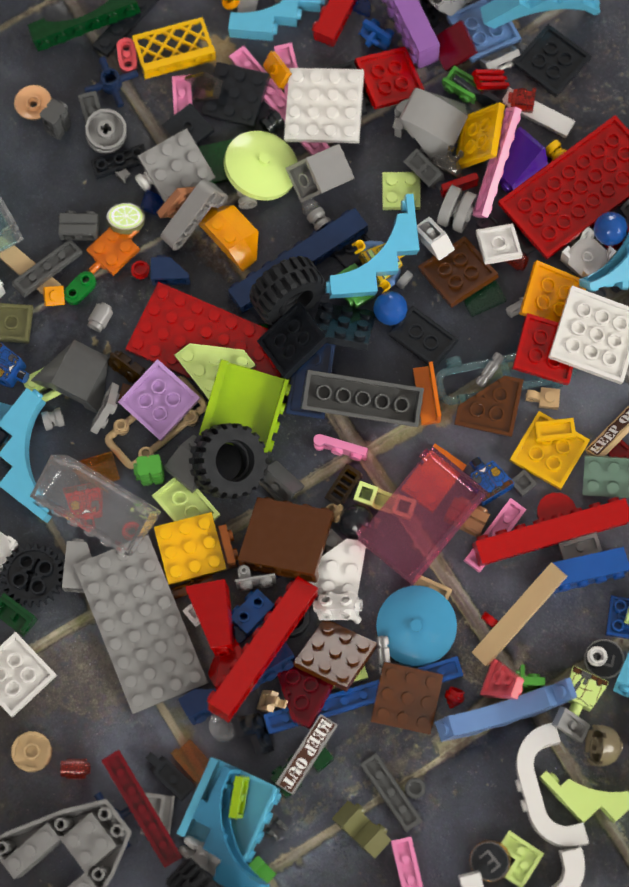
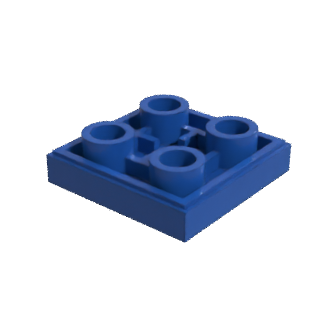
M611 595L605 636L629 639V625L624 623L629 607V598Z

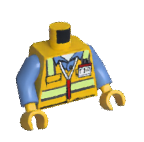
M357 240L351 245L358 248L354 253H360L358 258L364 265L375 257L386 243L382 241ZM397 256L399 271L396 275L376 276L377 288L382 287L384 290L382 293L387 292L397 283L401 275L400 268L403 265L400 258L403 256Z

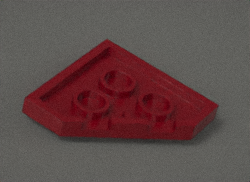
M293 666L287 671L284 670L278 673L277 676L284 698L288 701L287 706L292 721L311 729L333 685Z

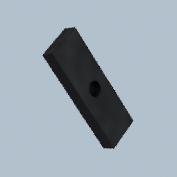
M144 143L91 160L96 179L115 174L116 171L121 172L123 169L127 170L142 165L138 155L146 151Z

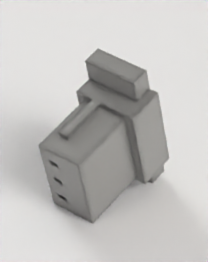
M123 169L121 172H115L118 179L125 184L130 173L126 169Z

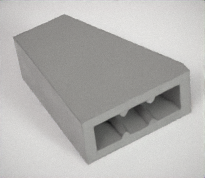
M74 538L66 543L62 589L65 592L85 593L74 567V564L92 558L89 546L83 539Z

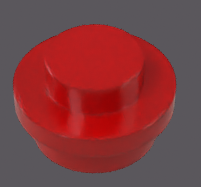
M136 261L131 266V273L136 279H144L149 275L150 267L145 261Z

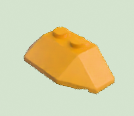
M234 205L221 206L220 208L211 207L199 223V226L234 264L244 272L257 261L259 231Z

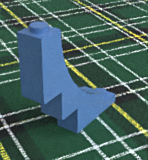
M566 678L553 685L544 686L520 695L518 699H509L483 708L444 717L436 721L435 725L441 742L474 736L488 729L506 726L520 719L538 716L577 698V694L571 678Z

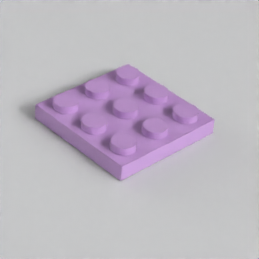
M157 359L118 403L162 441L201 398Z

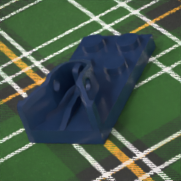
M325 343L291 376V388L288 395L286 414L325 419V413L300 409L306 370L325 373L332 372L336 345Z

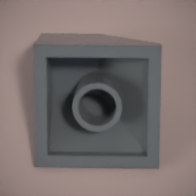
M194 434L179 446L163 467L191 493L200 487L194 482L196 476L191 475L190 470L193 469V466L189 464V458L193 456L190 453L191 447L196 446L194 441L197 436Z

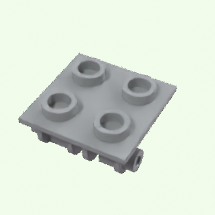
M246 565L238 568L239 579H235L237 589H241V591H250L256 586L270 588L273 584H276L275 573L251 577L250 569Z

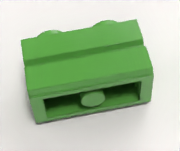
M159 454L149 455V457H137V463L133 464L136 480H140L143 486H149L153 483L155 485L164 484V466Z

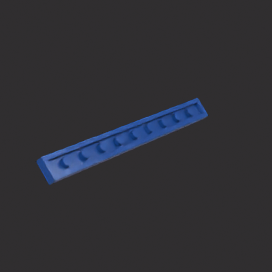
M458 656L417 668L443 674L442 683L463 677ZM379 680L350 688L347 692L340 691L330 694L319 715L321 714L328 718L374 704ZM288 707L263 714L269 735L301 726L292 721Z

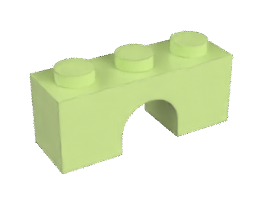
M362 481L359 482L353 499L356 503L411 521L417 501L414 499L386 492L377 486Z

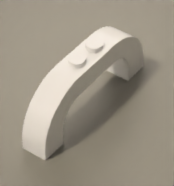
M548 723L534 729L527 735L516 756L517 780H515L517 791L522 793L521 807L523 812H527L535 832L546 842L562 848L585 846L589 841L584 823L561 826L554 823L548 817L534 770V758L540 750L559 745L561 742L557 728L552 723Z
M577 846L559 850L562 873L559 880L551 887H580L585 873V860L582 848ZM478 870L458 875L461 887H484Z

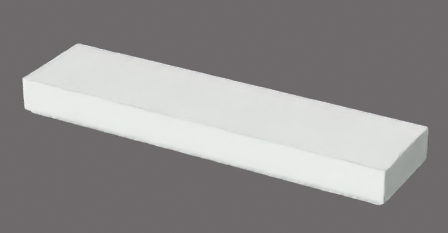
M511 88L508 89L502 99L503 103L505 102V105H508L507 107L522 109L520 116L564 138H567L575 124L574 120Z

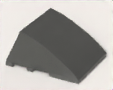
M73 340L31 381L46 389L51 388L83 404L84 408L97 414L104 397L109 357Z

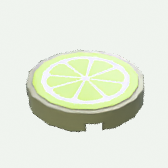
M131 203L116 204L107 212V224H109L114 232L119 234H132V231H139L144 225V212L137 205Z

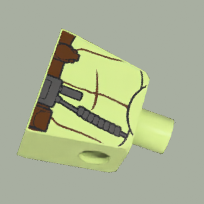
M573 666L569 678L572 680L577 698L568 701L571 704L569 710L577 716L580 715L582 709L590 712L609 684V681Z

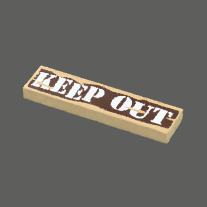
M629 405L585 449L588 455L606 456L629 433Z

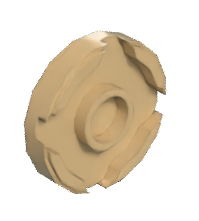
M28 731L15 739L11 747V756L19 769L26 772H37L49 764L52 757V746L43 734L36 731Z

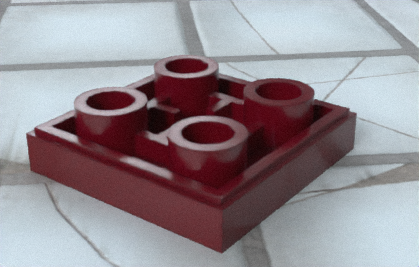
M462 20L436 35L440 43L439 59L446 72L450 71L453 66H458L478 53Z

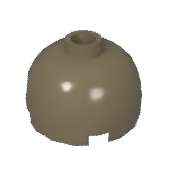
M592 725L593 730H588L585 740V751H590V758H587L588 762L592 766H608L618 759L623 750V743L613 728L604 725Z

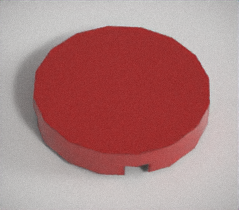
M553 492L545 495L540 500L537 507V518H544L547 521L552 519L551 516L558 513L568 515L571 514V510L576 509V506L569 496Z

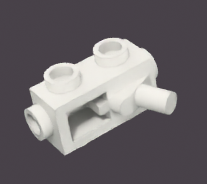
M328 591L325 594L319 595L318 600L313 602V610L317 613L319 620H352L355 624H359L362 621L359 612L363 609V603L359 599L358 594L352 591H346L344 594H335Z

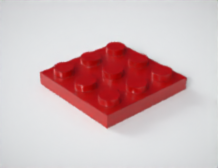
M406 46L355 58L354 60L356 69H364L363 85L374 110L396 105L409 99L414 88L424 90Z
M527 313L512 369L568 386L573 367L548 358L559 322Z

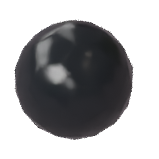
M351 505L344 509L340 515V529L350 539H364L373 530L374 517L365 506Z

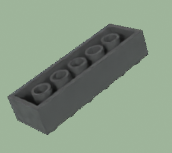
M306 370L300 409L418 427L424 388Z

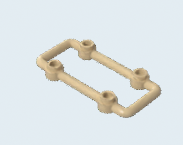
M178 376L181 381L201 398L198 401L200 406L195 410L191 409L162 441L158 440L151 447H142L138 452V457L154 455L155 452L184 428L197 425L199 416L206 411L207 401L185 377ZM129 415L126 419L116 420L113 425L114 429L105 437L106 445L128 469H134L133 464L137 463V460L135 459L131 462L115 444L113 439L117 435L123 436L129 432V425L137 420L133 415Z

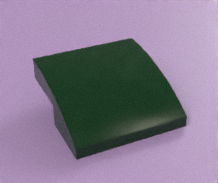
M233 139L198 146L215 175V179L210 181L214 184L229 181L224 170V156Z

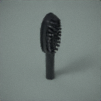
M457 74L453 76L452 81L473 93L483 107L486 108L498 102L505 105V102L503 103V100L500 101L501 98L498 99V97H495L496 95L493 96V93H487V90L485 92L484 90H478Z

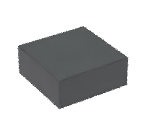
M525 469L512 479L514 482L513 488L521 497L537 486L536 481Z

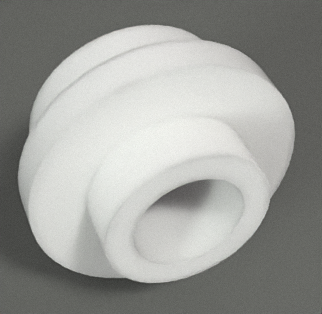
M600 646L592 647L587 653V660L592 666L600 667L607 661V652ZM597 653L601 659L595 660L593 655Z

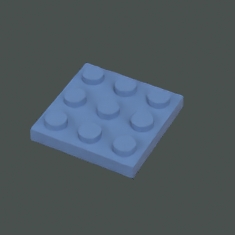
M480 0L458 10L452 16L447 15L450 26L460 20L464 21L478 51L477 54L469 58L471 63L521 42V36L512 21L495 29L484 24L480 8L493 0Z

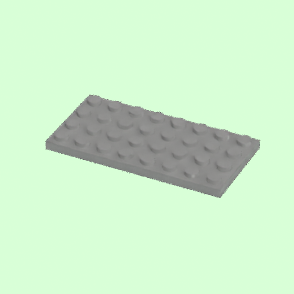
M148 535L74 564L132 714L208 684Z

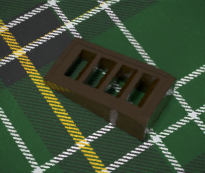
M346 464L329 489L325 499L336 506L339 504L344 505L362 480L363 474L351 465ZM347 473L351 474L352 476L355 477V479L353 480L352 478H350V477L347 476L346 474H347ZM343 479L351 484L350 487L341 481ZM340 486L341 488H343V489L346 490L347 492H346V493H343L342 491H340L339 489H337V487ZM335 492L336 494H338L339 496H341L342 499L339 500L338 498H336V497L333 496L332 494Z

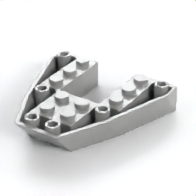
M104 799L62 809L5 832L0 836V861L13 879L20 878L63 843L85 872L69 887H107L116 871L132 831L109 801Z

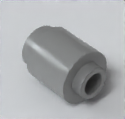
M104 302L101 304L97 303L88 318L89 322L87 325L91 329L101 332L102 329H105L113 315L112 307Z

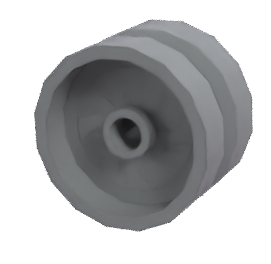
M111 109L97 110L90 115L86 122V140L95 152L112 154L119 151L124 145L127 138L126 123L117 111Z
M451 185L438 214L437 224L447 227L453 220L452 230L463 233L472 216L477 194L467 191L461 199L462 189Z

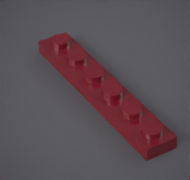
M120 750L102 759V763L164 868L182 858Z

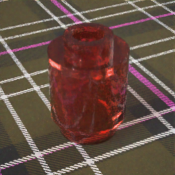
M67 758L61 761V777H66V779H86L87 775L91 773V763H87L86 758Z

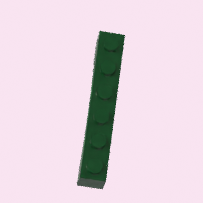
M108 0L96 10L75 19L46 21L43 18L27 25L32 40L39 52L75 37H80L88 32L98 30L106 25L116 23L119 20L134 16L141 11L137 0Z

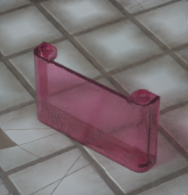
M435 447L423 450L419 455L421 460L369 524L366 527L362 525L356 533L358 536L356 540L411 586H414L489 493Z

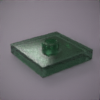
M494 280L463 300L471 317H474L505 303L507 299L497 280Z

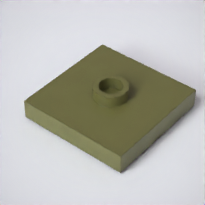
M0 303V342H30L33 305Z

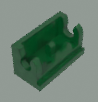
M5 593L1 595L0 619L25 637L38 619Z

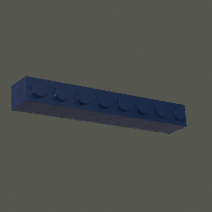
M356 208L351 211L346 210L337 220L329 221L320 231L312 232L306 240L298 241L289 251H283L272 262L268 261L263 264L260 270L253 271L243 281L232 284L228 290L230 298L242 314L254 307L249 297L252 285L271 266L277 265L284 259L288 260L290 257L297 256L307 257L317 266L335 252L342 250L344 246H348L354 240L362 237L363 234L368 233L367 223Z

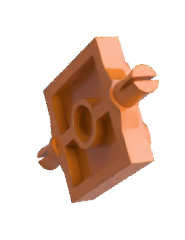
M111 227L108 228L86 249L87 253L95 260V263L87 270L94 275L96 271L102 268L114 276L140 251V248L132 241V238L139 231H132V234H119L114 232Z

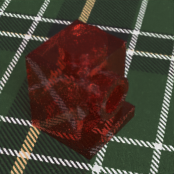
M524 88L513 89V92H509L508 103H511V107L522 109L521 112L533 113L536 88H533L532 91Z

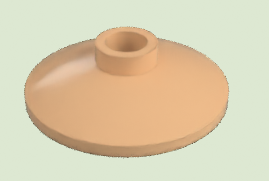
M26 86L15 97L16 111L25 119H40V113L44 108H47V104L51 101V96L41 86Z

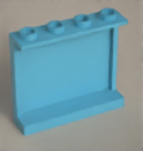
M216 757L210 758L178 829V835L183 837L190 835L205 843V838L211 829L193 819L200 800H209L210 792L215 787L219 772L223 769L224 765H233ZM241 770L239 775L250 777L244 817L240 819L231 818L237 846L248 864L255 857L256 851L254 849L256 844H260L264 837L263 828L265 824L268 825L272 819L273 813L271 810L274 805L278 804L281 798L279 793L281 788Z

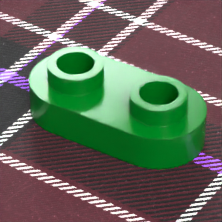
M88 271L80 273L65 288V301L70 305L79 304L95 288V276ZM88 278L89 281L83 282V279ZM71 292H76L74 296H70Z

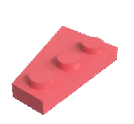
M495 658L490 664L480 695L485 698L518 699L523 689L524 679Z

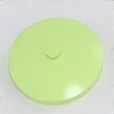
M249 131L237 136L229 144L224 156V170L230 183L242 194L256 200H274L284 196L293 187L286 168L298 161L291 147L278 136L264 131Z

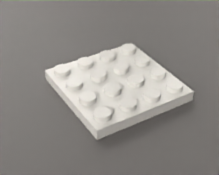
M289 68L292 75L288 81L285 142L359 143L364 69Z
M571 286L548 358L621 385L629 365V306Z

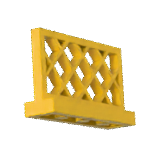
M203 17L132 36L145 79L216 61L215 49L212 46ZM201 24L202 29L200 33L192 31V26ZM180 29L185 32L182 38L173 35L175 30ZM188 33L197 37L193 44L185 41ZM163 34L167 36L164 43L155 39L157 35ZM170 38L179 42L175 49L167 45ZM146 39L150 42L145 48L139 45L137 40ZM201 39L207 42L208 47L200 48L196 44ZM152 43L161 46L158 53L149 50ZM181 44L190 47L189 51L185 53L178 51ZM164 48L173 52L170 57L165 58L161 56ZM146 53L155 57L152 62H144L143 58Z

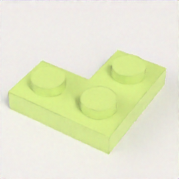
M509 830L500 846L515 861L504 878L517 887H524L544 853Z

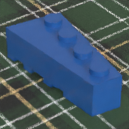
M624 547L552 562L568 576L552 594L586 587L593 583L600 584L611 578L614 580L624 578L625 574L629 571V562Z

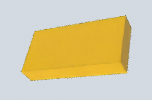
M574 418L534 422L536 442L576 438Z

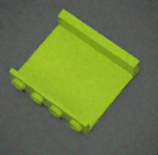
M221 359L199 435L202 436L201 432L205 429H210L214 425L238 423L242 424V426H248L252 429L251 433L256 432L260 436L259 442L263 441L266 446L263 448L264 452H272L275 442L272 440L273 433L278 432L280 425L277 419L279 414H283L286 403H282L284 395L288 396L291 384H288L289 379L269 375Z

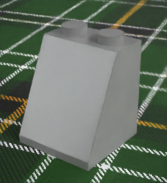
M340 144L309 156L286 168L301 203L355 179Z

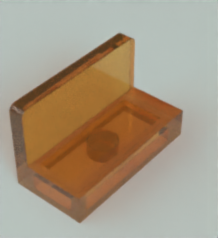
M112 451L75 462L76 472L81 485L100 482L103 485L120 479Z
M189 740L179 750L177 748L173 750L171 755L195 783L199 785L209 760Z

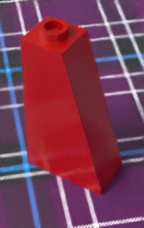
M225 579L186 586V592L215 656L224 657L230 653H235L230 591Z

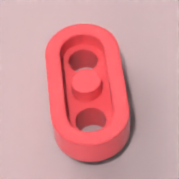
M131 38L120 39L117 43L120 70L123 73L137 70V55L133 40Z

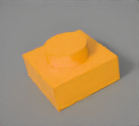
M63 286L43 287L44 306L65 305Z

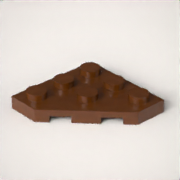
M505 375L464 401L457 407L454 425L512 437L524 379Z

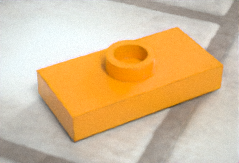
M270 51L263 67L270 74L278 88L284 89L292 73L278 54Z

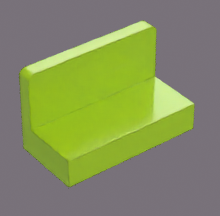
M235 776L229 818L240 819L244 817L250 780L248 776Z

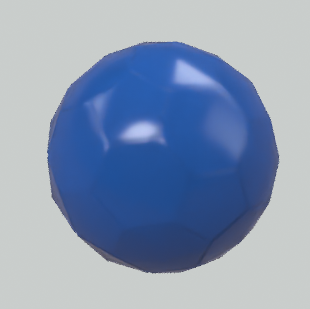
M606 212L595 221L594 235L604 245H618L627 236L628 224L619 213Z
M384 292L375 300L374 314L381 323L391 326L402 322L406 317L408 310L407 302L398 292Z

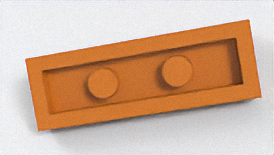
M430 361L428 366L413 368L415 387L424 388L420 412L421 425L441 423V410L433 361Z

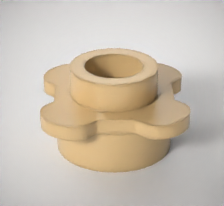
M329 504L326 508L334 511L335 523H337L344 507L341 504L338 506Z

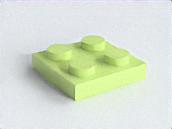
M382 172L383 210H401V201H403L406 194L414 195L415 210H420V178L414 172Z

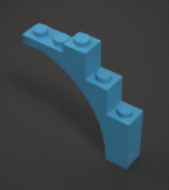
M224 765L223 769L219 772L215 787L210 792L209 800L201 799L193 816V819L211 829L205 838L203 849L221 860L215 869L213 880L224 887H269L270 884L261 879L249 867L237 846L231 818H229L235 776H239L241 770L235 766Z

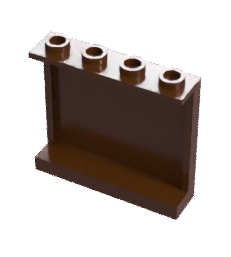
M257 497L239 553V565H246L251 571L267 574L275 573L277 576L293 579L299 576L308 582L317 583L319 579L318 568L332 522L335 523L336 521L334 511L325 507L315 508L308 504H293L287 500L277 501L270 497Z

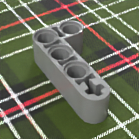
M206 180L199 182L161 233V239L174 251L180 249L210 208H220L227 201L228 195L212 182Z

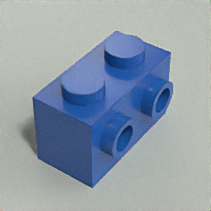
M259 589L255 592H249L244 598L245 602L241 606L237 605L232 610L233 624L247 637L263 623L269 611L272 612L275 604Z

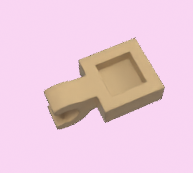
M541 387L540 392L527 390L525 401L539 402L538 408L558 410L560 389Z
M262 690L257 710L273 712L276 707L286 709L288 701L279 699L278 692Z

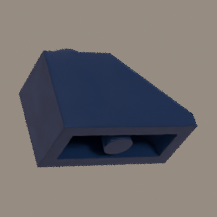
M165 255L151 257V281L153 286L157 285L158 282L165 285H191L189 274L171 257Z

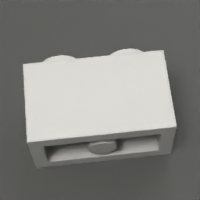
M430 217L417 225L418 236L422 244L438 260H441L455 250L447 233Z

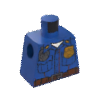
M0 343V385L12 388L17 381L26 383L30 376L28 372L24 371L26 364L19 356Z
M476 457L469 463L474 470L469 475V481L480 506L484 507L513 489V480L494 461L484 465L482 460Z

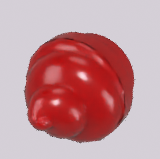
M452 686L449 687V690H446L444 696L450 709L464 702L465 692Z

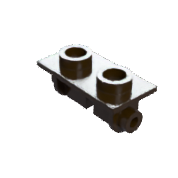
M116 350L114 353L111 352L108 365L114 371L124 376L127 381L135 384L146 372V369L137 362L129 365L132 359L122 351Z

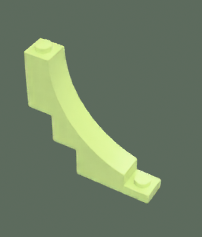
M547 771L539 778L579 823H584L599 808L613 823L629 810V791H598L582 786L571 779H568L560 786L558 784L560 782L558 777L552 772L549 774Z

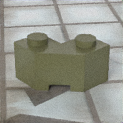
M348 800L331 819L375 859L391 841L386 835L388 831L380 823L375 825L364 814L366 810L360 804L354 805Z

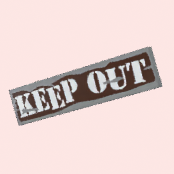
M320 714L277 780L276 785L294 795L338 725Z

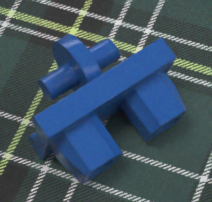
M375 18L370 21L365 19L362 22V29L359 35L366 39L365 46L371 47L374 44L387 51L393 39L394 31L390 28L381 29L380 22Z

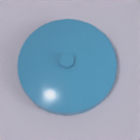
M408 586L391 594L382 604L377 616L376 630L378 637L388 636L389 644H387V647L390 650V657L408 666H426L435 663L448 653L456 637L457 620L451 604L438 591L425 586Z

